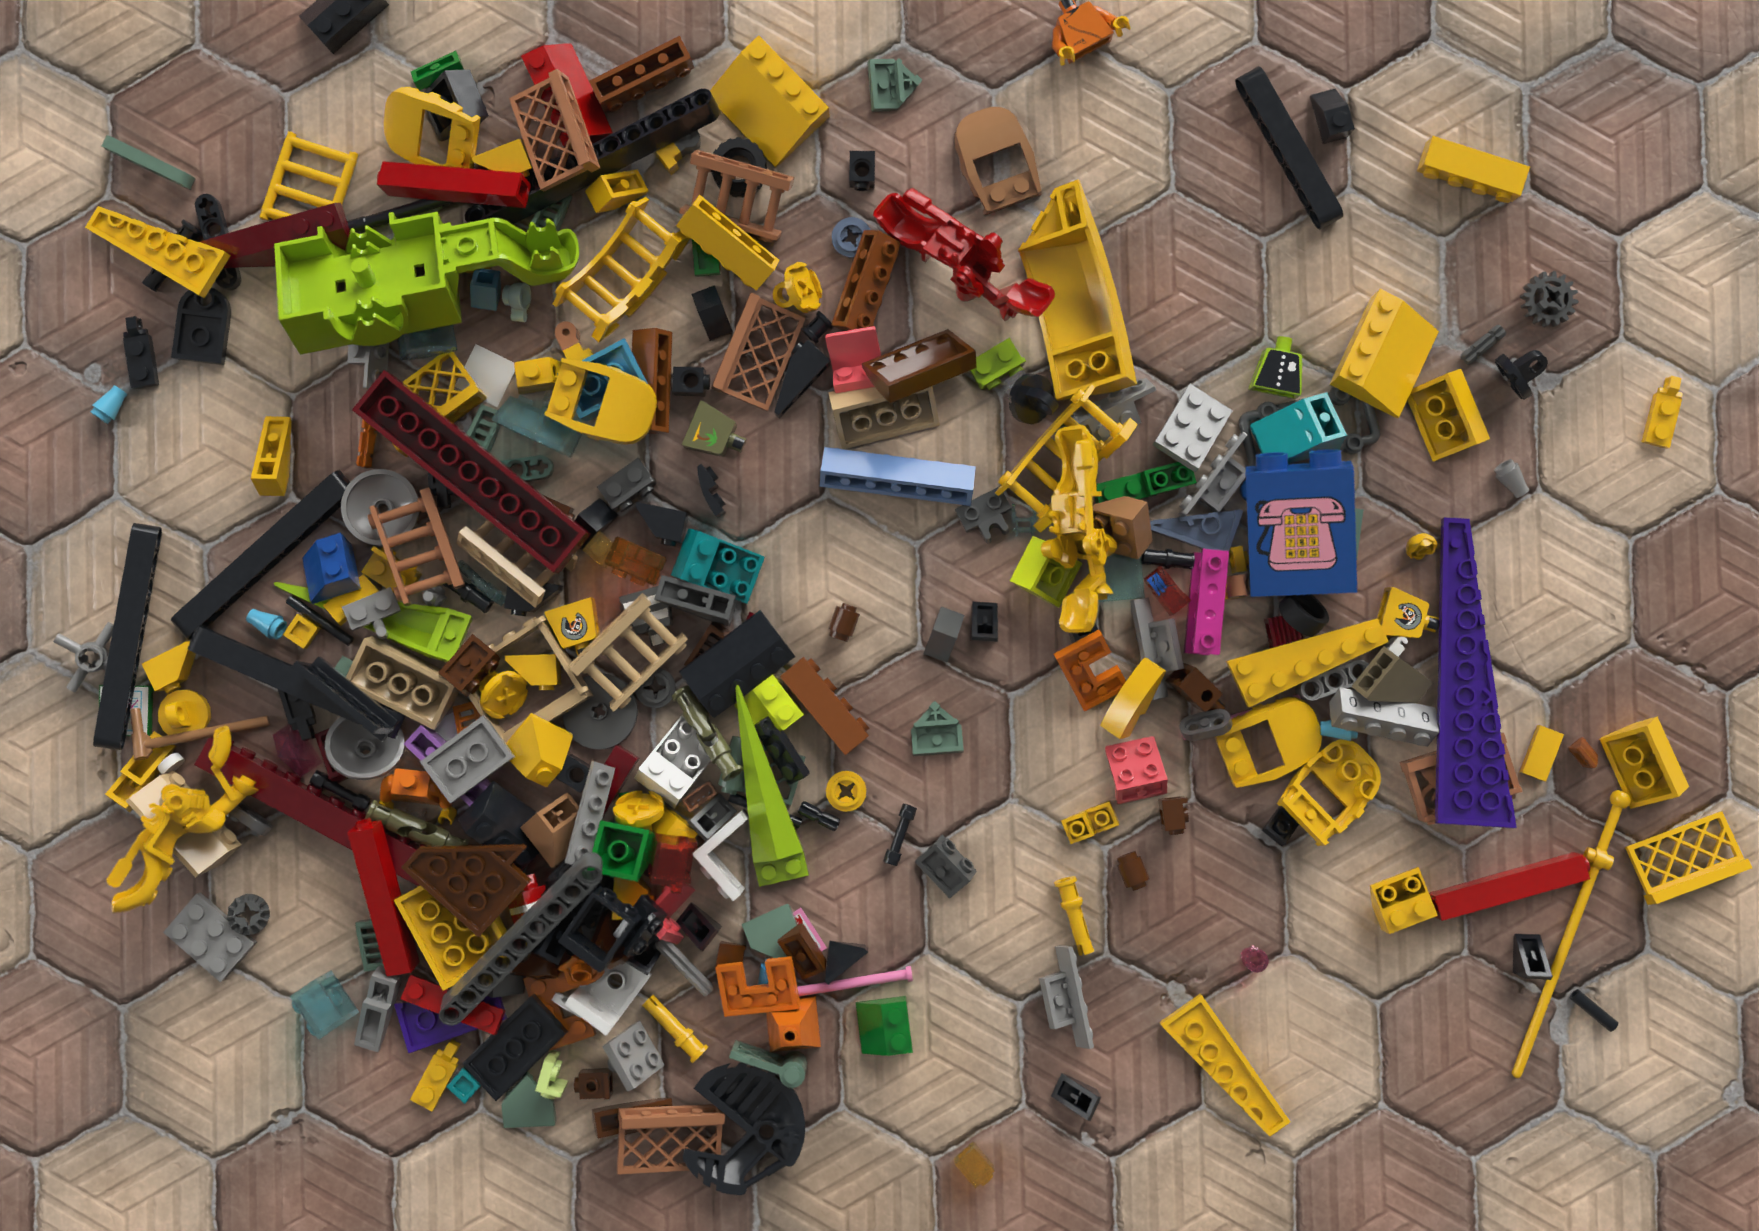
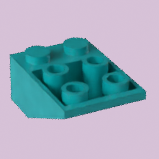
M1327 392L1299 400L1250 425L1261 453H1287L1288 464L1309 459L1310 451L1323 449L1339 450L1347 436Z
M688 528L671 576L692 584L735 595L736 600L748 604L765 557L698 530Z

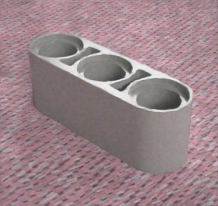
M1363 660L1347 661L1296 685V694L1303 700L1313 701L1336 693L1340 687L1350 688L1358 679L1352 674L1353 667L1358 664L1363 673L1369 663ZM1332 673L1338 677V683L1334 687L1328 683V678ZM1308 682L1314 685V693L1310 696L1306 695L1304 687Z

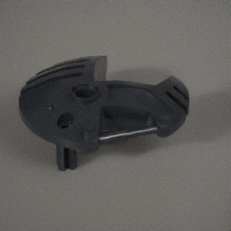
M739 1062L736 1067L727 1068L731 1064L727 1063L708 1071L702 1076L694 1089L744 1129L746 1133L724 1155L684 1149L682 1157L688 1169L697 1179L699 1174L703 1176V1184L710 1187L711 1183L716 1185V1191L730 1195H744L748 1187L766 1176H771L785 1166H793L800 1156L805 1138L804 1111L795 1090L783 1085L780 1080L774 1077L776 1073L765 1072L755 1066L753 1068L746 1067L748 1064ZM765 1124L772 1126L774 1134L770 1137H763L760 1134L761 1126ZM766 1152L772 1153L779 1159L764 1168V1171L745 1181L744 1177Z

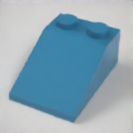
M625 338L582 360L619 368L647 383ZM588 371L576 409L579 419L588 422L598 416L610 377Z

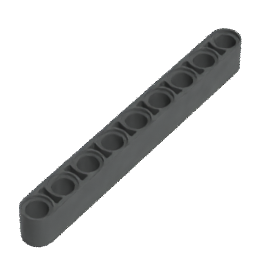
M589 852L582 855L443 996L439 1014L443 1024L449 1026L459 1024L601 881L603 861L598 854ZM586 868H594L595 870L588 871ZM574 885L577 888H569L568 886ZM553 903H558V904H560V905H558V906H553V905H551V904H553Z

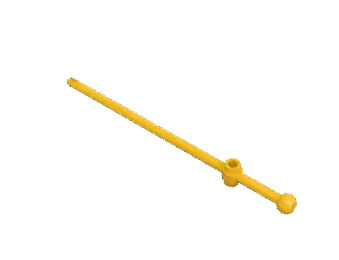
M1620 790L1612 792L1610 795L1612 807L1597 847L1595 849L1587 847L1583 853L1590 864V872H1588L1590 880L1583 881L1551 966L1553 977L1545 982L1512 1069V1075L1515 1078H1520L1523 1074L1599 870H1610L1614 857L1607 854V849L1622 809L1627 808L1631 803V796L1626 792Z

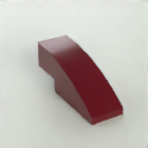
M619 744L614 747L604 765L615 768L603 817L640 759Z

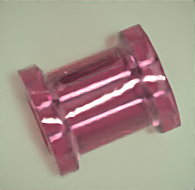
M1249 946L1241 952L1243 965L1252 972H1262L1267 968L1268 956L1258 947ZM1251 956H1253V957H1256V956H1257V957H1259V961H1258V962H1256V961L1251 962V961H1250V957H1251Z

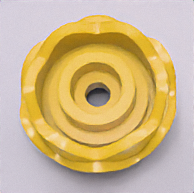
M1417 534L1408 540L1406 553L1410 559L1420 560L1425 555L1434 554L1438 543L1429 534Z

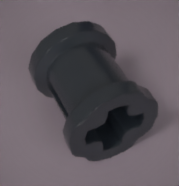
M818 311L816 317L807 326H803L801 330L814 344H817L819 342L818 339L828 329L832 330L834 326L831 325L830 320L822 312Z

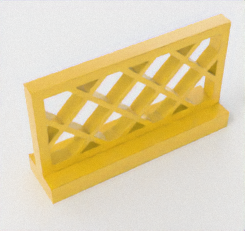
M450 347L403 381L405 385L413 389L418 395L419 390L431 392L429 404L453 423L487 399V396L478 387ZM451 357L454 361L452 372L441 371L442 362ZM426 374L434 375L432 387L420 386L422 377ZM440 375L451 377L449 389L437 388ZM456 378H464L470 384L462 391L454 390ZM436 392L448 394L446 403L442 406L434 405ZM393 444V446L399 453H401L405 457H408L407 454H405L402 450H400L397 446Z
M1722 811L1625 847L1646 893L1643 896L1647 905L1664 902L1752 869L1749 859H1744ZM1718 820L1721 826L1719 836L1706 832L1709 821ZM1703 824L1701 829L1696 827L1698 825ZM1691 829L1699 833L1695 845L1682 840L1686 830ZM1679 833L1677 838L1672 836L1674 834ZM1704 835L1716 840L1712 853L1699 848ZM1668 838L1675 841L1671 854L1658 849L1662 839ZM1655 842L1654 847L1648 845L1650 843ZM1721 843L1730 846L1734 857L1724 859L1717 856ZM1680 844L1693 849L1688 862L1676 857ZM1644 847L1651 850L1648 862L1640 861L1634 849ZM1697 852L1710 857L1707 867L1701 868L1693 864ZM1656 853L1669 858L1664 871L1652 866ZM1674 861L1686 865L1683 876L1677 877L1669 873ZM1691 868L1697 870V871H1694V872L1690 873ZM1650 869L1662 874L1659 885L1654 887L1650 886L1647 879ZM1667 877L1673 879V880H1670V881H1667V882H1666Z

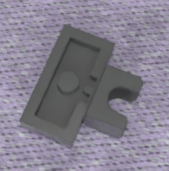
M999 487L973 499L971 506L962 505L955 509L966 533L979 528L987 544L991 543L990 530L992 528H998L1003 535L1009 533V528L1002 515L1011 511L1012 508L1004 493L1000 496L995 494Z

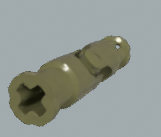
M689 686L678 689L672 695V699L681 707L682 715L688 725L698 731V733L696 732L697 739L713 764L716 763L722 773V780L728 781L735 778L743 771V768L735 762L731 755V748L716 725L713 723L710 725L707 710L697 701ZM717 733L718 741L713 746H706L704 742L712 741Z
M375 799L365 819L370 818L372 821L381 820L386 830L409 838L424 846H467L469 843L468 839L463 840L450 834V831L414 817L397 808L390 809L378 804V801ZM422 831H425L428 835H423L421 833Z

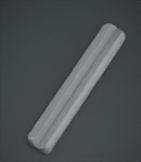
M660 939L657 940L655 943L656 948L703 996H707L713 991V984L673 943Z

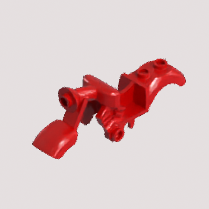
M908 189L903 194V197L898 193H891L874 210L873 216L879 226L890 237L898 240L902 246L919 252L923 262L926 263L930 257H933L953 268V276L950 280L956 285V295L962 302H968L976 297L980 298L982 295L994 307L1000 310L1002 319L1007 321L1010 317L1014 318L1018 313L1039 317L1054 300V289L1050 285L1040 283L1032 278L1024 280L1020 285L1015 283L998 290L990 283L992 272L1000 273L1005 267L1004 261L1001 259L1002 253L1000 248L1003 242L1001 237L993 232L985 237L979 235L932 204V199L916 189ZM913 208H915L916 210H918L919 212H921V213H923V214L929 215V216L932 217L933 219H930V218H927V217H925V216H922L921 214H919L918 212H916Z

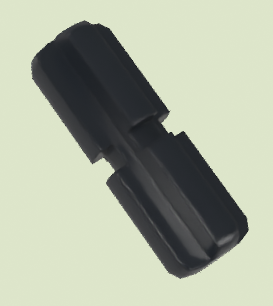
M803 801L798 809L800 815L812 821L816 820L818 824L832 831H836L840 824L838 817L826 811L821 812L820 808L806 801Z

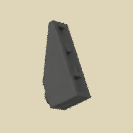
M664 575L661 576L654 598L656 601L702 619L729 627L737 605L735 595Z

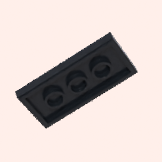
M533 994L499 1027L497 1035L491 1034L462 1064L488 1094L497 1101L569 1031L542 1001Z

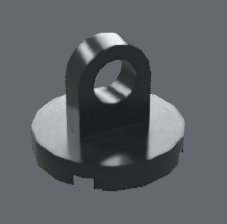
M1533 350L1514 362L1505 354H1501L1495 359V364L1502 376H1506L1508 382L1511 383L1510 387L1520 399L1525 400L1533 395L1527 383L1546 369L1548 360L1540 351ZM1538 360L1534 366L1529 367L1532 362Z
M1034 373L1022 375L1011 388L1010 396L1012 398L1011 402H1009V409L1012 416L1019 422L1031 425L1039 423L1047 415H1052L1059 407L1058 402L1053 397V388L1050 381L1042 375Z

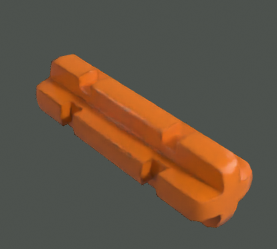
M362 420L361 428H363V432L360 433L358 447L360 455H357L356 465L370 468L372 465L370 455L374 451L376 437L374 431L376 429Z

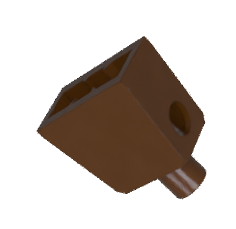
M1183 663L1184 669L1174 670L1165 680L1198 710L1207 712L1215 709H1225V705L1219 700L1222 692L1194 666Z

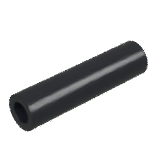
M1579 989L1571 993L1569 998L1608 1031L1612 1032L1617 1028L1618 1021Z

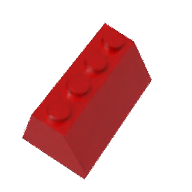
M571 43L543 45L521 55L534 85L550 78L548 73L555 69L560 70L569 77L592 144L613 134ZM551 87L543 91L541 100L549 103L553 94ZM553 109L550 116L551 122L554 125L558 124L561 116L560 111ZM561 131L559 139L565 148L569 137L567 133Z

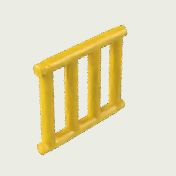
M288 131L259 218L268 220L269 218L279 219L292 215L273 209L277 194L316 207L340 202L343 205L357 163L358 153L350 151L347 154L297 138L296 134ZM293 147L345 163L341 177L290 162L289 159ZM285 171L337 187L333 201L281 185Z

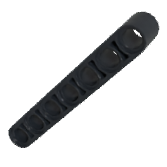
M1258 66L1236 78L1235 84L1239 94L1315 227L1321 230L1343 217L1341 205L1264 70Z

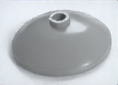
M386 469L369 470L355 477L346 487L341 500L342 518L348 530L356 538L368 544L383 546L377 528L372 529L367 517V515L371 514L369 507L375 506L379 511L380 506L386 504L388 507L387 511L418 501V495L413 485L402 475ZM419 512L383 523L387 537L413 530L417 523Z
M340 717L332 724L325 738V752L331 766L340 774L356 780H371L389 773L401 760L405 747L404 734L401 728L396 739L387 737L383 742L363 726L343 717ZM364 750L370 751V753L366 755L362 754L361 752Z

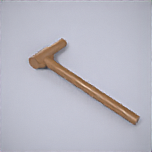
M130 709L134 760L148 759L154 748L213 737L215 729L222 726H228L230 733L270 725L267 715L151 739L143 730L141 709Z

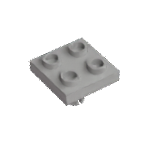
M641 1021L632 1024L602 1046L609 1058V1069L613 1073L618 1074L627 1092L635 1089L664 1066Z

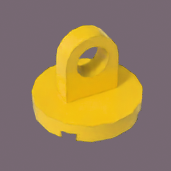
M796 262L786 268L784 281L774 287L772 295L775 303L782 308L795 306L803 313H810L820 307L819 299L822 298V289L817 275L812 269L808 270L805 267L807 264L804 262ZM784 288L786 289L787 294L789 296L788 301H786L782 296V290Z
M494 671L490 675L487 674L481 681L482 684L479 688L481 691L480 705L482 710L491 718L502 719L507 714H514L527 698V681L517 672L505 671L497 673Z
M190 689L176 690L168 694L162 700L158 709V722L167 735L206 728L211 720V707L207 699Z
M639 790L626 793L618 798L615 802L616 806H613V815L618 824L646 829L651 832V824L660 820L665 811L664 800L661 795L653 791H649V794H643Z

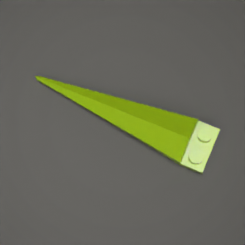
M280 582L273 583L276 588L311 603L307 587ZM330 599L314 603L313 605L326 610L323 605ZM397 602L401 612L382 619L388 632L387 639L426 657L448 662L462 646L473 618L471 615L449 608L418 604L406 606L402 602ZM373 624L363 627L376 633Z
M737 685L735 690L752 857L759 887L809 876L803 847L773 775L740 686Z

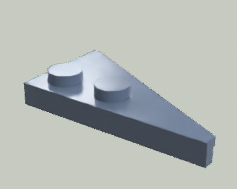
M1238 509L1150 521L1151 531L1201 549L1229 551L1243 510Z

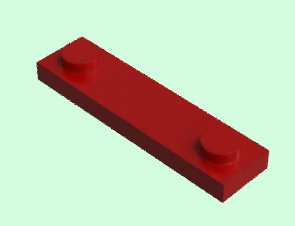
M410 975L401 1000L440 1014L442 998L450 989L448 988L443 991L439 984ZM481 1001L461 1023L497 1035L506 1010Z

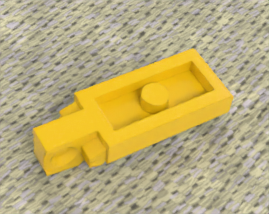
M1675 376L1666 377L1663 388H1658L1657 393L1653 394L1642 443L1665 449L1670 448L1682 402V393L1678 392L1682 378Z
M452 1039L451 1042H448L444 1051L438 1049L412 1094L411 1101L431 1112L436 1108L446 1086L459 1065L457 1064L459 1059L454 1056L461 1043Z

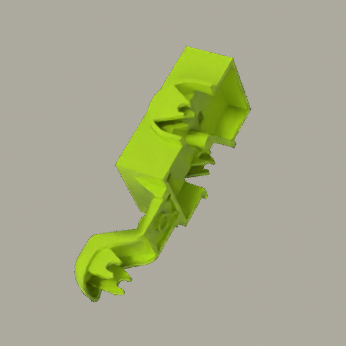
M438 211L397 219L394 212L388 214L389 225L394 233L392 240L367 225L363 234H358L354 228H351L346 250L334 245L328 238L323 226L317 227L318 235L274 244L278 316L281 325L300 355L352 344L359 346L382 345L394 341L403 334L462 323L458 273L498 265L530 286L559 282L567 278L576 267L579 260V244L576 234L571 229L557 231L554 222L549 218L545 221L546 226L542 228L536 227L533 221L530 222L528 231L525 232L500 218H489L452 226L451 222L442 223ZM424 266L425 276L416 277L415 268ZM345 282L346 291L337 293L339 283Z

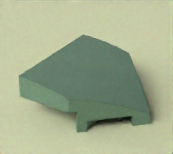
M900 58L897 61L894 59H869L867 62L872 112L898 110L922 82L918 75L915 76L902 64Z
M934 701L921 718L913 724L911 729L913 756L963 753L962 726L956 718L954 719Z
M785 904L743 923L742 927L753 950L772 958L787 956L778 944V939L798 924L791 906Z
M528 1072L522 1076V1079L512 1090L509 1089L507 1091L506 1097L502 1101L504 1128L555 1126L556 1112L554 1099L544 1098L540 1092L535 1091L537 1082L533 1080L534 1076Z

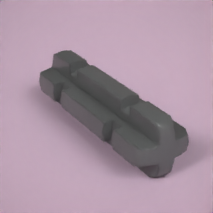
M1500 325L1494 326L1488 333L1471 345L1470 348L1465 350L1460 355L1461 359L1467 365L1472 364L1479 356L1495 345L1497 341L1501 340L1506 335V331Z

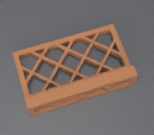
M558 69L548 73L550 78L509 98L535 176L542 191H546L587 170L594 172L600 169L569 77ZM551 87L553 94L549 103L540 100L543 91ZM530 99L532 103L528 113L521 112L519 103ZM538 103L547 106L542 120L533 116ZM553 109L560 111L561 114L557 125L548 122ZM531 120L540 123L535 136L530 135L528 132ZM546 126L555 129L550 142L541 139ZM561 131L567 133L569 137L565 148L556 145ZM539 143L548 146L543 159L538 158L535 153ZM554 148L563 152L558 165L549 162ZM569 154L575 156L578 166L570 170L564 168ZM547 165L556 168L553 178L545 182L543 175Z
M750 293L711 389L723 392L768 411L806 318L761 299L760 296L754 293ZM761 306L771 309L775 319L762 324L758 315ZM777 312L784 316L778 317ZM788 317L798 321L795 331L785 334L780 321ZM757 320L759 326L753 328L754 323ZM777 322L782 336L769 341L764 327ZM760 329L765 343L752 347L749 335L751 332ZM792 336L789 344L787 337ZM784 339L787 351L784 355L776 357L771 344ZM746 343H747L749 349L743 351V350H744V347H745V345H746ZM767 346L772 359L759 364L754 350ZM751 352L756 366L743 371L739 362L740 357ZM783 358V361H782V363H781V366H779L777 360H780V359ZM774 362L778 373L775 378L766 381L761 367ZM736 367H738L740 372L734 374ZM758 369L763 383L750 387L745 373ZM741 375L747 389L740 392L728 389L731 379ZM774 381L772 388L770 390L768 383ZM764 385L768 393L765 404L756 401L751 390ZM748 392L750 398L742 394Z
M713 1104L619 1108L617 1174L690 1171L685 1162L677 1163L673 1158L682 1149H689L686 1145L696 1136L704 1142L697 1151L704 1152L709 1147L714 1154L721 1155L722 1126L725 1124V1114ZM706 1126H716L715 1134L708 1140L700 1134ZM681 1127H688L692 1133L681 1141L675 1133ZM656 1128H662L666 1134L656 1143L649 1134ZM636 1129L641 1135L630 1144L625 1139V1130ZM672 1137L679 1145L668 1154L661 1146ZM646 1138L653 1147L642 1155L636 1147ZM657 1150L665 1156L659 1164H651L647 1160ZM631 1151L640 1158L634 1165L623 1166L624 1158Z

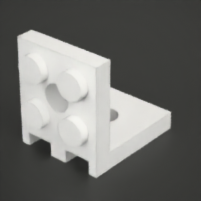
M744 809L692 854L702 865L700 867L702 873L709 880L713 878L719 884L717 890L725 899L730 897L732 901L738 898L745 888L712 850L748 819V814Z
M627 963L620 964L611 970L606 968L602 977L589 985L579 986L564 1005L607 1036L651 977V973L647 976ZM619 974L623 979L622 985L620 987H613L609 982L610 975Z

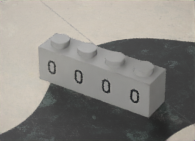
M1341 687L1329 701L1332 727L1426 747L1429 746L1439 733L1435 707L1407 702L1369 701L1359 692Z

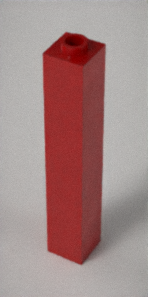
M383 161L381 169L377 174V185L388 196L526 208L531 188L529 181L519 172Z
M370 818L357 821L355 826L347 833L386 976L411 973L420 962L412 933L394 902L396 898L402 895L381 820L371 821Z
M1572 852L1429 892L1438 915L1435 918L1444 921L1590 880L1588 873L1590 872V864L1583 854Z

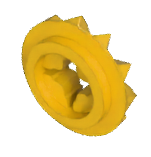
M840 771L828 781L826 796L829 803L835 809L844 812L853 811L864 802L866 785L858 774L852 771ZM838 783L846 787L854 783L851 793L855 799L853 800L847 795L838 799L842 792Z

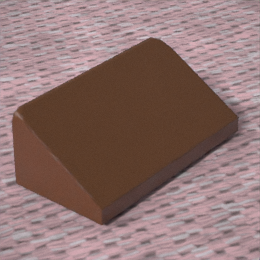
M803 923L796 925L778 939L777 942L786 956H792L793 966L802 980L825 971L826 958Z

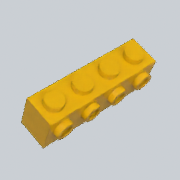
M1432 136L1425 143L1417 172L1423 173V176L1428 179L1436 180L1439 178L1447 181V184L1450 186H1464L1470 188L1475 194L1492 195L1500 202L1509 203L1521 196L1530 166Z
M701 195L696 198L676 225L684 236L693 239L705 253L714 256L726 270L735 273L746 286L752 287L756 291L772 274L779 262L778 258Z

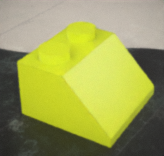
M1032 536L1010 582L1059 608L1082 563L1077 560L1074 568H1064L1061 563L1056 562L1054 559L1044 557L1041 552V545L1046 541Z
M772 674L744 696L754 725L769 716L774 726L779 731H782L805 715L775 674Z

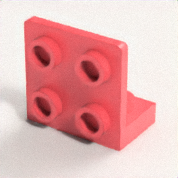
M872 326L826 334L825 340L833 369L835 393L874 387L863 370L862 363L881 356L876 328Z
M1153 736L1105 747V753L1115 783L1117 804L1167 794L1168 779Z
M678 880L669 882L662 889L660 897L654 901L668 914L662 922V929L655 934L660 940L678 945L684 938L679 932L681 927L670 917L695 891L691 885Z

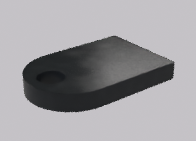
M211 287L208 293L211 294L212 300L207 306H202L201 296L191 290H188L181 297L177 309L171 358L225 365L231 321V306L228 299L221 292Z

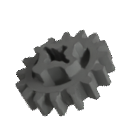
M1556 271L1549 273V275L1546 272H1542L1538 277H1532L1530 283L1523 286L1527 293L1520 295V298L1525 300L1526 303L1520 307L1521 309H1528L1525 317L1533 316V324L1542 321L1541 324L1544 328L1549 326L1550 323L1552 327H1555L1560 322L1563 323L1569 320L1568 315L1575 313V309L1571 306L1579 302L1573 299V295L1577 294L1578 290H1571L1570 287L1574 282L1566 283L1564 281L1566 278L1565 274L1557 278ZM1548 297L1552 299L1550 302L1547 301Z

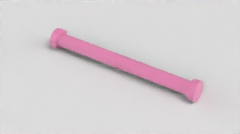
M907 966L904 970L835 980L830 984L823 982L798 986L799 997L907 979L908 982L913 981L911 966Z

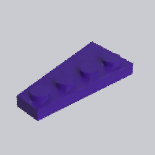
M486 996L482 1000L505 1009L501 997L492 998ZM411 1003L394 1004L408 1053H413L478 1030L461 1022L454 1026L443 1024L438 1013ZM506 1012L504 1014L502 1021L508 1019Z

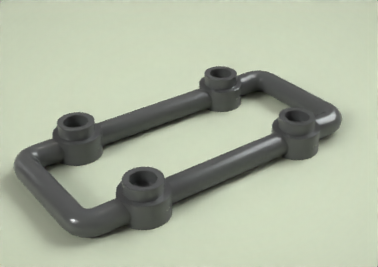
M1335 387L1328 392L1331 402L1337 406L1344 405L1353 397ZM1299 400L1277 405L1272 402H1264L1256 410L1245 412L1240 416V432L1247 434L1243 440V445L1249 466H1256V451L1249 421L1260 420ZM1363 402L1370 435L1348 434L1339 449L1347 454H1355L1363 446L1374 444L1380 438V427L1375 407Z

